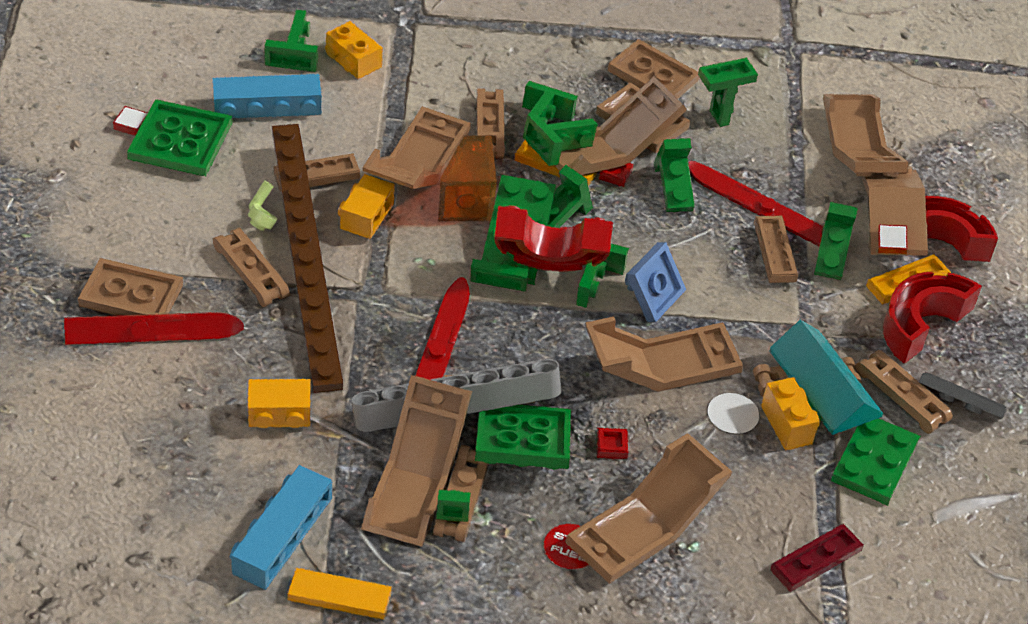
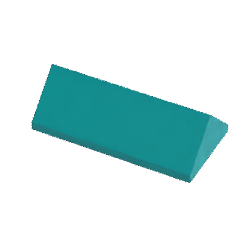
M799 320L770 347L769 352L789 378L794 377L799 387L804 389L809 405L817 412L819 419L831 435L883 416L881 409L818 329Z

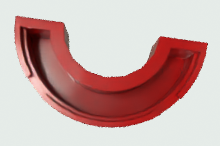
M925 196L927 239H938L951 244L960 252L962 260L990 262L998 241L997 233L990 221L984 215L979 217L970 211L972 206L961 201L941 196Z
M512 205L498 206L494 240L497 248L503 254L509 252L514 255L513 261L522 265L546 271L582 270L584 264L592 263V266H596L609 256L613 222L593 217L591 219L584 218L581 223L572 227L555 228L533 221L525 209Z
M933 271L923 272L903 280L892 294L883 322L884 338L893 355L902 363H907L922 351L930 327L922 318L938 315L958 322L974 309L982 286L969 278L949 272L947 276L934 275Z

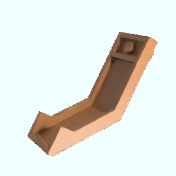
M654 76L600 127H597L592 147L562 151L559 164L555 166L561 170L565 165H568L581 175L625 166V164L632 162L687 109Z
M823 94L832 151L837 159L855 172L857 176L869 177L872 176V172H882L884 176L894 177L898 176L899 172H908V161L886 145L880 116L881 99L874 94Z
M422 106L391 155L380 157V150L374 149L364 164L363 171L412 189L436 185L468 135L470 123Z
M908 166V172H899L898 176L894 177L884 176L882 172H872V176L869 177L862 176V181L868 195V248L870 254L928 256L925 188L917 171ZM879 224L907 225V254L878 253Z
M614 316L585 322L586 330L603 371L658 392L742 373L743 364L723 322L650 339H644L616 328Z
M411 375L390 457L373 497L369 498L361 530L423 546L437 512L439 490H445L449 482L472 391Z
M687 433L666 446L663 458L629 497L569 533L566 544L610 584L676 541L730 478L732 471Z

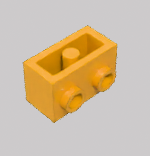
M351 21L326 32L325 50L327 55L337 61L357 79L382 68L383 47Z
M364 174L358 183L353 184L347 200H343L338 208L340 229L371 239L394 205L395 184Z
M794 377L767 383L761 407L784 450L787 451L812 445L820 421L817 412L812 410L804 389L799 387Z
M248 379V426L259 428L310 427V379Z

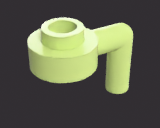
M265 180L250 202V211L248 213V216L251 218L250 224L261 231H264L265 228L271 230L278 220L273 214L261 207L274 187Z

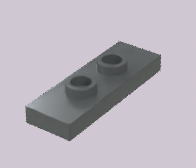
M928 372L922 373L919 380L920 383L938 390V397L952 403L957 398L966 402L964 408L980 415L985 410L1004 418L1008 409L1006 408L1007 406Z

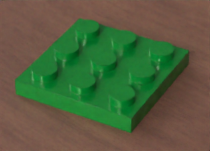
M155 99L127 150V160L206 177L233 124L232 116Z
M518 404L480 411L475 461L487 464H514L519 467H546L551 470L569 469L571 409Z

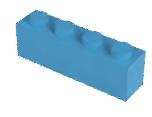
M319 74L213 78L214 112L231 115L232 118L322 115V94Z
M301 465L296 468L292 475L288 474L283 480L278 494L275 497L271 496L267 501L263 514L259 519H254L251 522L244 539L241 542H236L230 552L232 574L266 590L332 500V479Z

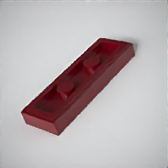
M843 523L772 563L770 571L791 593L860 553L864 544Z

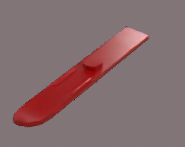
M693 160L689 161L688 165L691 176L702 186L759 216H782L786 230L818 247L820 246L823 232L822 225L704 164Z
M459 277L447 289L415 376L429 380L444 377L469 304L470 291L466 278Z
M220 312L64 317L65 345L220 339L234 336L244 330V323L238 317Z

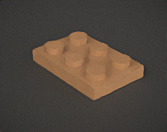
M639 39L608 63V72L628 83L634 84L640 89L655 76L677 99L699 81L696 70Z
M632 83L627 84L599 104L596 114L607 120L640 88ZM681 115L647 148L657 153L664 139H676L688 130L690 120Z
M100 258L78 297L79 307L117 316L169 314L183 287V277Z

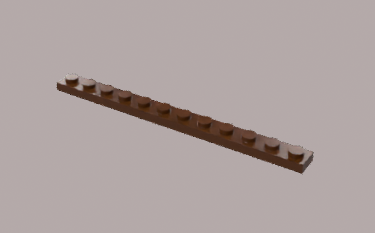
M299 124L272 126V138L313 393L343 390V378Z

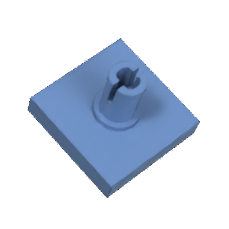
M657 242L625 277V285H629L627 287L629 291H634L647 322H657L686 291V287L666 242Z

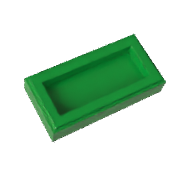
M472 259L470 281L525 292L528 285L529 269Z

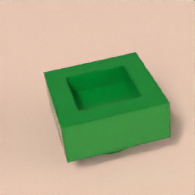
M439 490L436 519L468 522L471 493L458 490Z

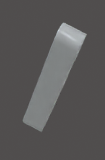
M542 359L430 379L472 391L467 414L551 399L561 393L559 363L553 359ZM409 383L364 391L354 395L351 402L356 428L360 431L369 432L398 427Z

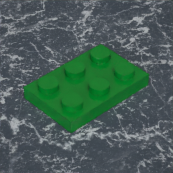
M879 418L858 425L833 472L831 481L888 506L919 442L920 436Z

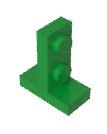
M296 9L287 42L266 39L264 45L265 66L316 72L318 67V46L307 45L306 38H304L309 37L311 26L310 21H306V10Z
M747 57L699 67V78L709 92L713 91L709 111L719 127L730 125L738 86L757 82L758 73Z
M528 81L525 85L522 108L531 110L529 114L537 113L546 124L548 120L552 121L553 118L569 122L574 118L578 96Z
M537 113L527 114L522 137L549 166L559 164L562 151L592 147L598 123L591 118L546 124Z
M690 138L664 139L653 162L655 172H660L666 213L693 211L695 208L687 158L692 149Z
M565 165L559 171L561 185L555 191L548 222L549 227L560 228L577 210L586 215L593 208L587 179L568 165Z
M830 202L823 222V232L814 275L836 280L842 279L852 228L857 215V207Z
M611 243L610 254L602 263L596 266H592V263L584 264L586 268L578 286L577 306L587 308L590 298H596L600 282L597 280L598 278L603 279L605 271L624 274L629 248Z

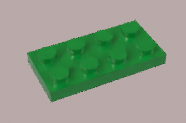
M501 175L482 261L529 269L528 284L535 285L538 269L513 261L514 255L509 252L503 254L495 244L494 237L498 206L512 205L525 209L533 221L548 226L556 184Z

